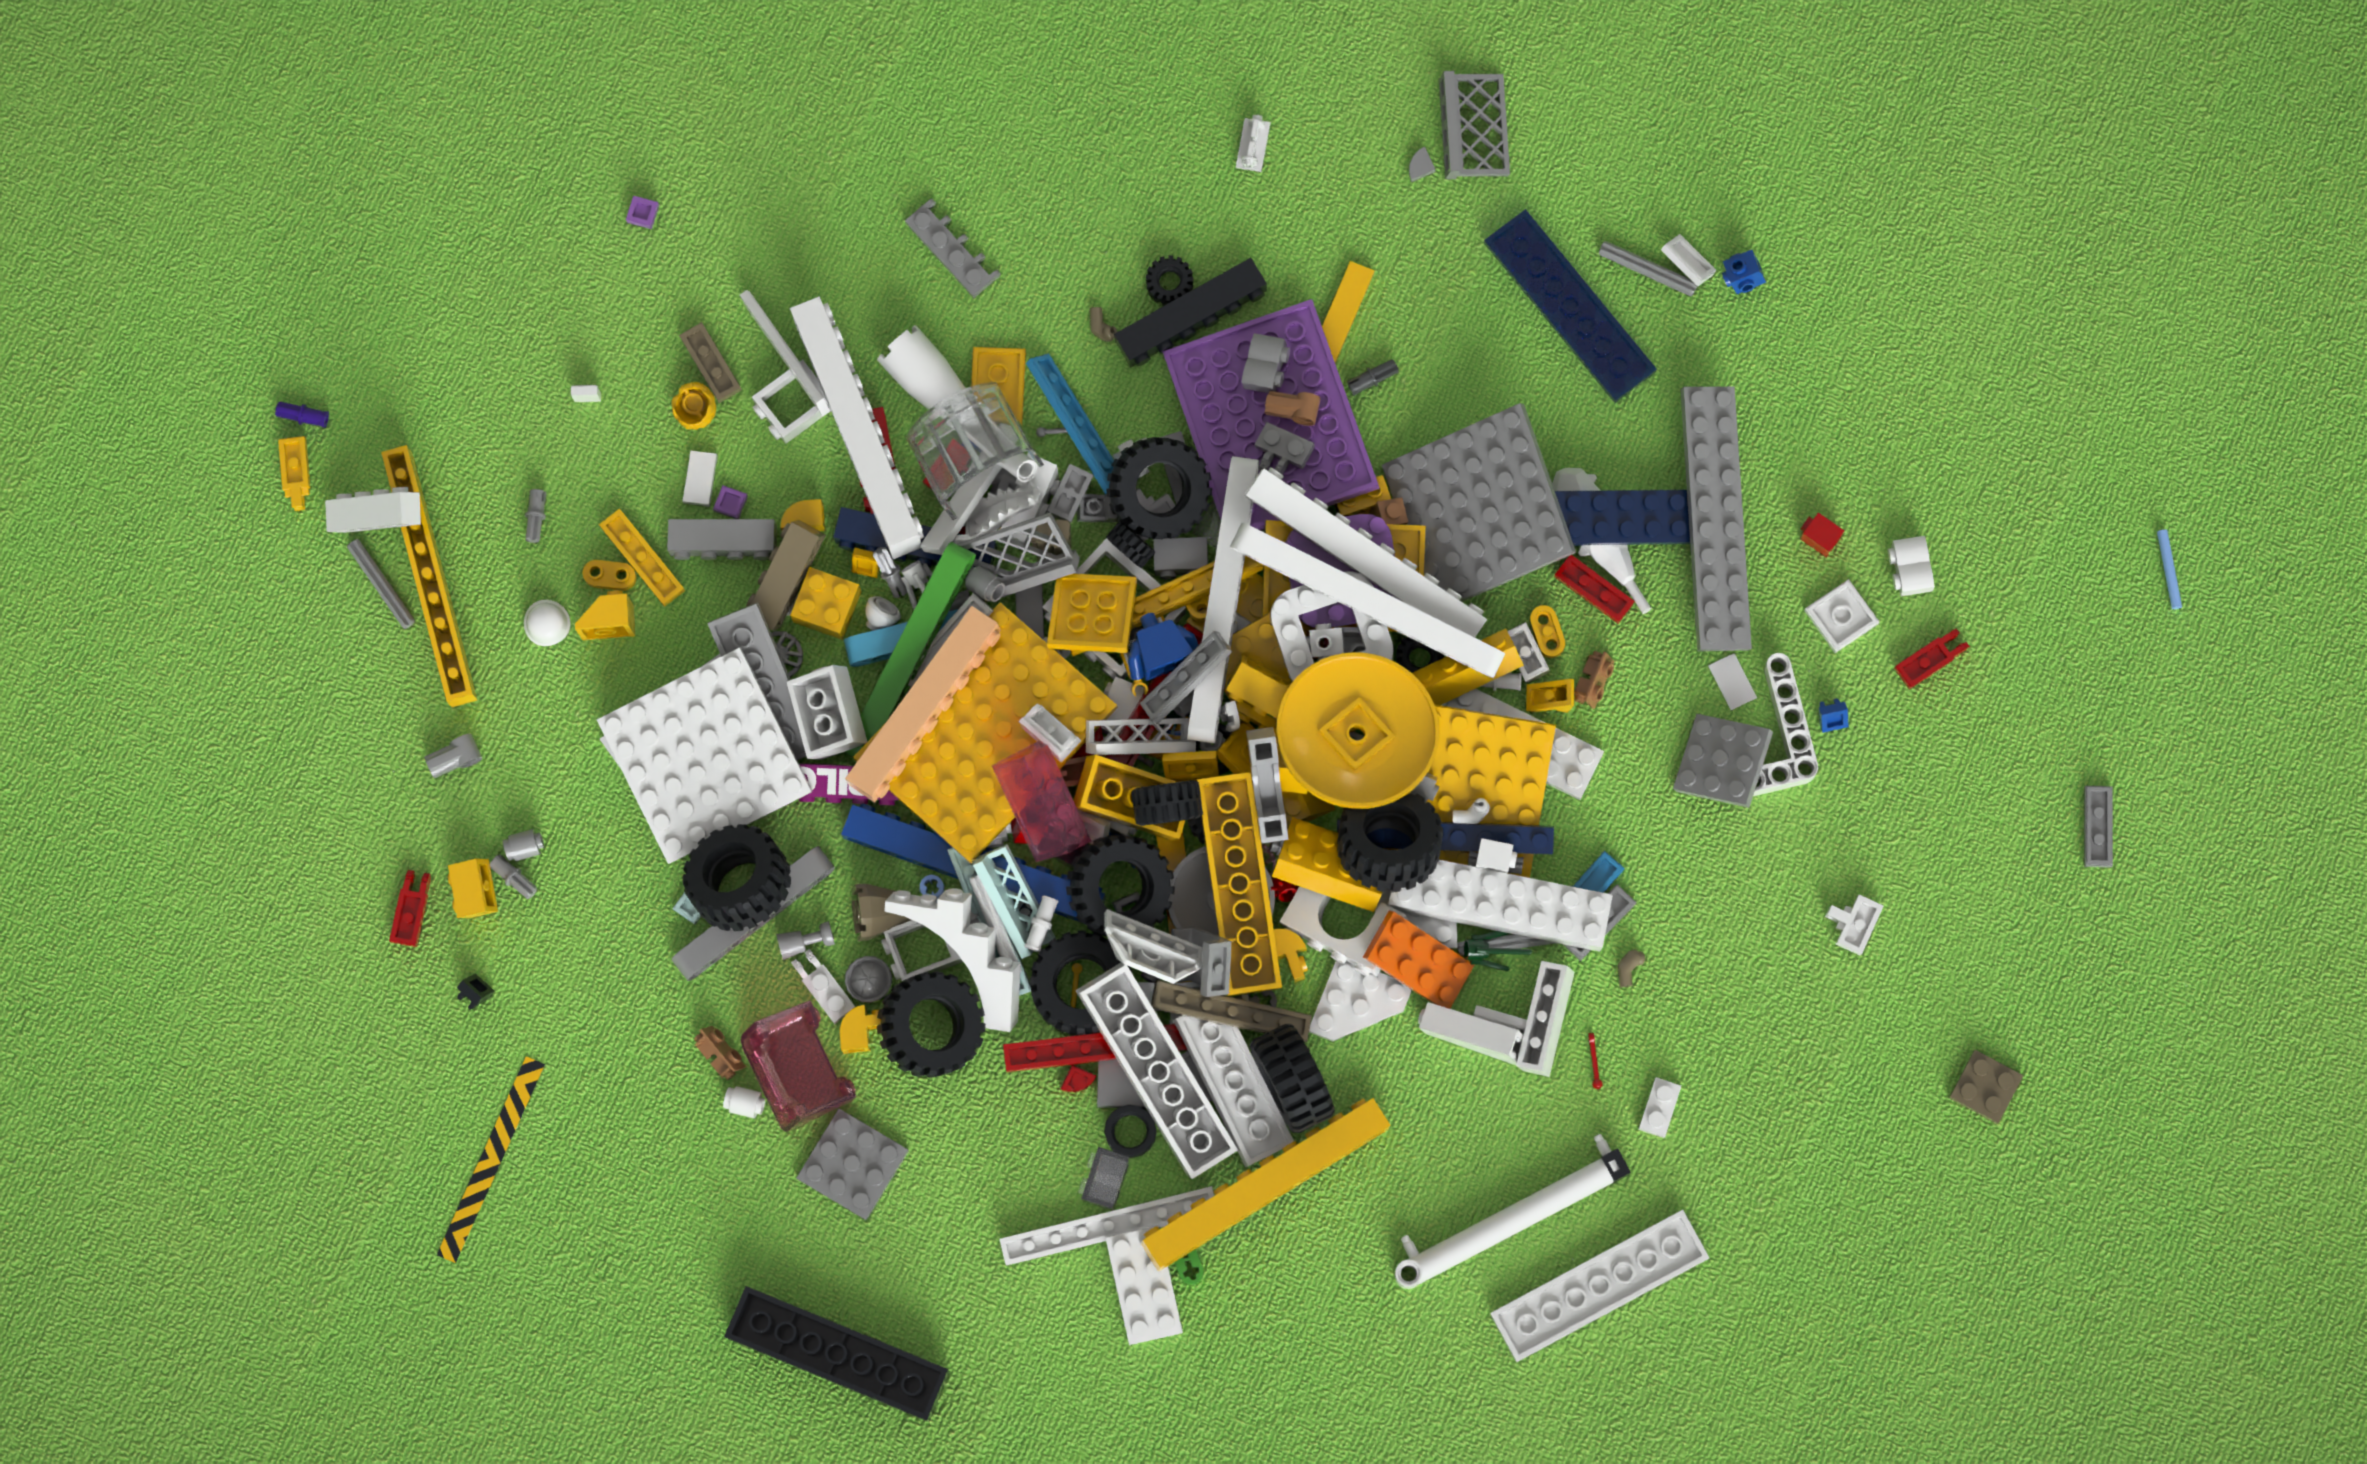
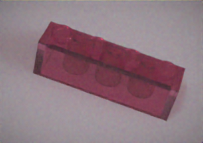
M1038 741L991 765L1036 862L1070 853L1091 842V838L1047 744Z

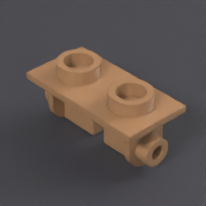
M1594 651L1592 655H1589L1583 673L1589 675L1590 679L1580 677L1574 691V701L1584 704L1585 701L1594 710L1597 703L1603 697L1607 678L1612 675L1614 670V660L1607 652L1602 654Z
M713 1026L700 1030L701 1033L694 1038L695 1046L706 1059H710L714 1054L717 1056L710 1064L721 1078L725 1077L728 1081L736 1075L735 1071L746 1067L742 1062L741 1055L726 1043L723 1033Z

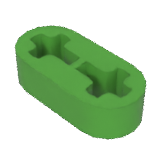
M1196 1249L1188 1253L1187 1258L1183 1259L1182 1257L1174 1262L1179 1276L1185 1284L1196 1285L1203 1279L1204 1271ZM1190 1261L1193 1269H1199L1195 1280H1191L1189 1276H1184V1273L1187 1272L1185 1262Z

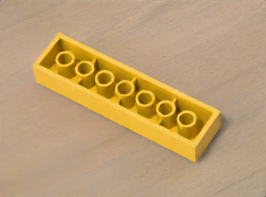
M1251 772L1197 779L1203 809L1201 818L1218 936L1232 941L1230 983L1227 996L1281 989L1282 984Z

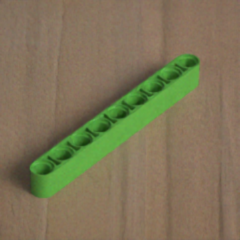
M950 542L944 550L860 715L867 742L887 722L898 707V703H901L909 691L910 686L908 684L910 680H914L934 638L939 632L974 563L976 554L954 542ZM864 745L847 750L844 753L853 758Z

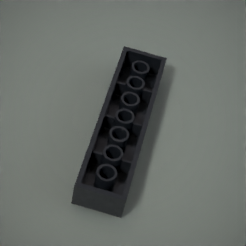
M745 1286L724 1336L735 1343L927 1422H930L950 1374V1370L747 1286Z

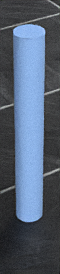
M2168 530L2157 531L2171 608L2180 609L2182 608Z

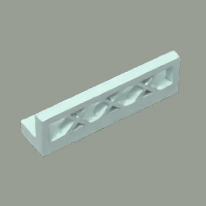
M1007 844L980 855L973 864V867L1021 959L1033 953V950L1025 948L1024 945L1030 933L1032 925L1030 922L1036 916L1039 904ZM1004 854L1008 862L1007 869L1004 870L996 867L992 858ZM1007 878L1018 881L1020 885L1018 894L1008 890L1006 886ZM1020 901L1031 906L1033 910L1031 917L1020 913L1017 908ZM1052 929L1047 931L1042 945L1056 938Z

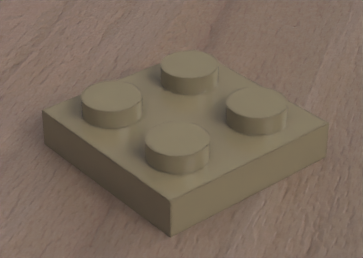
M1974 1050L1949 1099L1998 1124L2023 1075Z

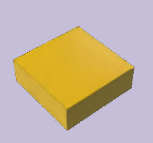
M855 548L852 554L851 572L877 578L880 568L873 556V552Z

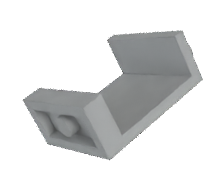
M1194 926L1171 929V935L1203 947L1202 969L1177 982L1192 981L1201 985L1200 995L1205 997L1229 994L1232 941Z

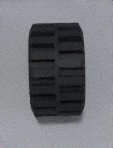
M1190 780L1139 787L1131 791L1135 823L1144 826L1189 820L1203 815L1200 787L1197 781Z

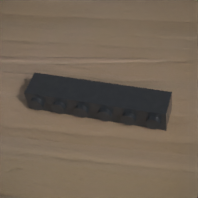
M1249 258L1115 333V343L1130 368L1134 365L1142 366L1150 361V356L1158 352L1162 354L1163 351L1173 348V344L1181 339L1186 341L1196 335V331L1204 326L1206 328L1212 327L1225 314L1233 315L1241 310V305L1248 301L1253 303L1264 297V292L1267 291V283L1252 258Z

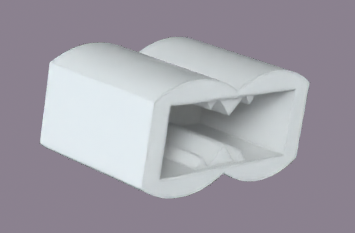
M1925 536L1894 540L1891 545L1892 548L1888 549L1889 563L1894 564L1896 574L1892 575L1894 589H1899L1901 596L1932 592L1934 589V579Z

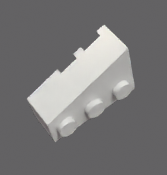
M1029 452L1027 453V456L1037 464V473L1030 481L1039 489L1040 497L1038 504L1013 517L1003 524L1000 529L1047 514L1049 508L1047 503L1051 495H1055L1061 483L1056 464ZM1017 479L1015 482L1017 486L1014 491L1018 488H1026L1027 482ZM1017 532L1012 535L1011 539L1026 544L1029 535Z

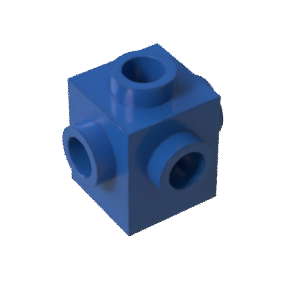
M1752 249L1744 253L1734 254L1729 259L1723 261L1726 270L1722 273L1727 287H1733L1736 294L1750 292L1756 286L1766 283L1759 260Z

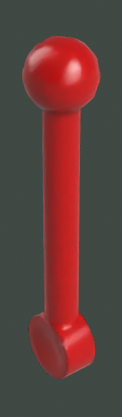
M1588 1033L1594 1075L1592 1086L1595 1089H1600L1603 1086V1082L1599 1079L1594 1033Z

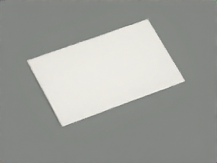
M1735 653L1708 665L1730 710L1757 698Z

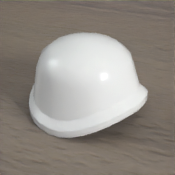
M540 600L533 603L528 608L524 617L525 633L533 643L539 646H551L559 643L567 636L570 630L569 614L562 605L552 600Z

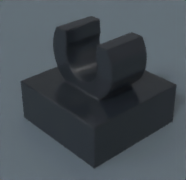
M476 973L463 979L457 987L461 991L458 994L459 1000L465 997L471 1000V1004L468 1006L469 1010L490 999L495 992Z

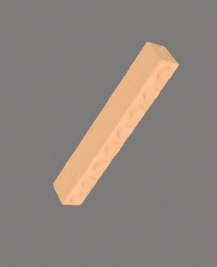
M970 607L845 779L852 788L874 803L878 798H883L890 788V781L894 776H899L904 770L906 759L910 754L914 755L919 750L922 744L920 740L925 733H930L935 728L938 722L936 718L942 711L948 710L953 702L952 697L955 692L965 687L969 680V673L973 668H978L985 658V651L989 646L993 647L999 640L1001 629L996 621L975 607Z

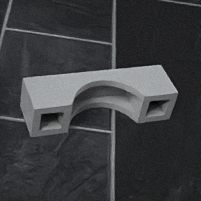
M1273 727L1247 730L1246 735L1261 843L1288 840Z

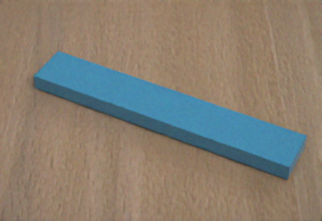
M1050 354L1030 358L1026 365L1102 490L1107 494L1106 489L1109 488L1110 481H1107L1108 473H1112L1114 468L1111 466L1114 459Z

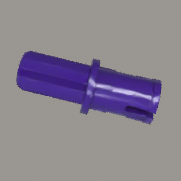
M278 402L275 408V415L277 417L298 421L299 425L307 423L326 428L329 421L328 411L308 408L306 404L299 406Z

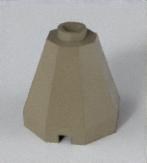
M870 884L854 885L852 895H857V900L852 901V914L855 933H859L857 936L858 941H869L883 935L885 931L895 926L911 921V919L905 916L885 912V901L896 891Z

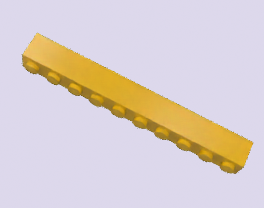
M407 445L383 451L381 454L391 492L392 488L408 487V492H419L421 525L403 526L401 530L446 701L452 708L477 701L413 453Z
M1364 1098L1351 1106L1353 1111L1344 1116L1342 1112L1338 1113L1328 1120L1330 1125L1322 1130L1319 1126L1305 1134L1307 1139L1298 1144L1296 1140L1282 1149L1284 1153L1275 1158L1273 1155H1270L1259 1163L1261 1167L1254 1172L1250 1169L1244 1171L1236 1177L1238 1180L1231 1186H1228L1227 1183L1221 1185L1213 1191L1215 1196L1207 1201L1204 1197L1190 1205L1192 1210L1182 1215L1180 1211L1167 1219L1168 1225L1161 1229L1155 1226L1144 1233L1145 1239L1142 1240L1141 1245L1157 1271L1159 1272L1386 1132L1391 1125L1374 1098L1367 1102Z

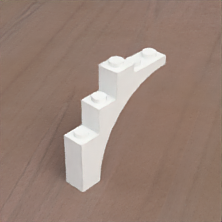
M952 888L945 890L937 899L936 896L929 894L917 896L903 890L893 892L885 901V912L905 916L926 926L942 937L958 953L970 970L977 985L984 1009L985 1028L1010 1032L1018 1023L1021 962L1012 961L1008 957L995 958L996 928L988 927L984 923L970 924L972 894L963 893L961 889Z

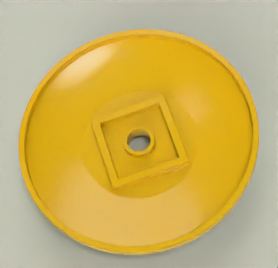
M1350 652L1321 659L1310 665L1294 679L1285 692L1279 707L1276 736L1284 764L1304 789L1317 798L1333 805L1352 809H1367L1395 802L1420 784L1430 770L1436 756L1439 744V721L1431 696L1423 684L1410 671L1382 656ZM1352 729H1360L1364 733V738L1354 740L1350 737L1349 732Z

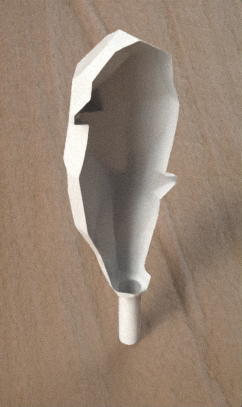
M1581 468L1561 469L1556 472L1552 482L1554 491H1601L1594 484L1597 479L1596 475L1586 474ZM1581 545L1578 552L1580 557L1591 555L1596 563L1610 573L1622 586H1625L1642 614L1651 610L1649 603L1634 582L1636 574L1627 545Z

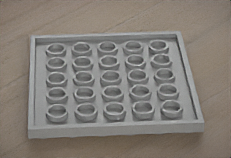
M1522 403L1382 465L1393 499H1403L1409 522L1407 525L1426 526L1424 576L1428 573L1440 581L1437 586L1447 591L1450 588L1462 596L1461 602L1576 553L1525 405Z

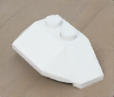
M1108 909L1105 911V932L1116 959L1123 964L1170 983H1175L1202 969L1203 947Z

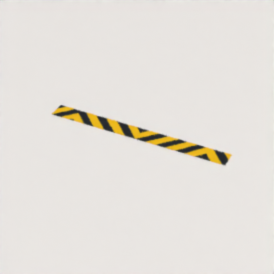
M527 1056L525 1057L437 1256L454 1263L457 1262L545 1064Z

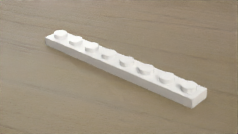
M1212 1186L1001 1238L1000 1244L1005 1264L1007 1266L1106 1241L1105 1237L1157 1225H1159V1228L1169 1224L1167 1219L1181 1211L1182 1215L1192 1210L1190 1205L1204 1197L1207 1201L1213 1197Z

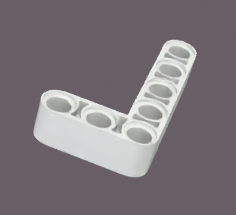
M1782 653L1772 654L1768 658L1764 672L1787 759L1762 766L1758 779L1760 785L1756 787L1753 796L1807 784L1814 779L1818 771V762L1789 658ZM1780 662L1784 666V671L1781 673L1774 672L1771 668V663ZM1781 687L1788 688L1791 692V697L1782 698L1777 690ZM1786 713H1794L1798 718V722L1790 724L1785 720L1784 715ZM1794 738L1801 739L1805 744V748L1801 750L1795 749L1791 744V740ZM1800 764H1807L1810 766L1812 773L1810 775H1802L1798 770V766ZM1780 770L1785 774L1786 779L1778 782L1773 779L1772 772Z

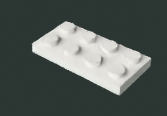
M1153 1227L1105 1237L1129 1345L1183 1333L1168 1266L1158 1272L1141 1245L1142 1240L1145 1239L1143 1234Z

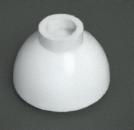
M878 596L868 599L865 613L868 619L866 625L869 629L877 630L893 626L900 620L901 615L898 608L890 601Z

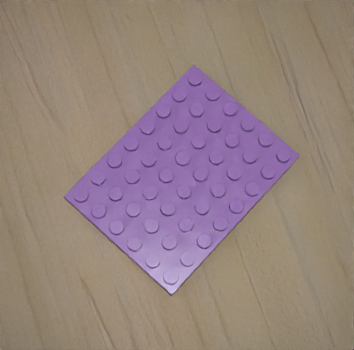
M1312 299L1163 351L1198 456L1203 458L1207 464L1205 466L1206 472H1210L1212 480L1209 481V487L1212 488V496L1220 519H1222L1231 458L1235 456L1257 459L1260 465L1265 452L1256 449L1255 443L1266 422L1314 443L1315 448L1304 468L1301 469L1289 463L1282 478V481L1289 486L1295 483L1306 491L1304 496L1313 501L1316 497L1326 505L1331 506L1380 489ZM1254 333L1285 339L1287 347L1290 348L1288 362L1282 365L1281 372H1284L1281 388L1277 387L1276 392L1298 395L1300 392H1308L1319 396L1321 400L1315 425H1300L1292 419L1266 415L1265 402L1268 393L1243 388L1242 376ZM1274 457L1270 467L1275 469L1280 459ZM1253 503L1250 526L1263 530L1265 529V520L1280 521Z

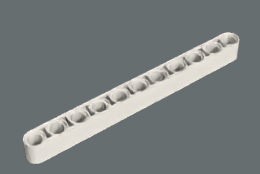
M1232 456L1202 638L1203 642L1215 630L1221 634L1230 649L1245 555L1230 548V545L1241 523L1250 525L1254 502L1244 495L1258 476L1259 460ZM1229 655L1194 688L1188 726V740L1215 743Z
M1241 523L1230 545V548L1488 677L1494 678L1505 656L1504 652L1248 524Z

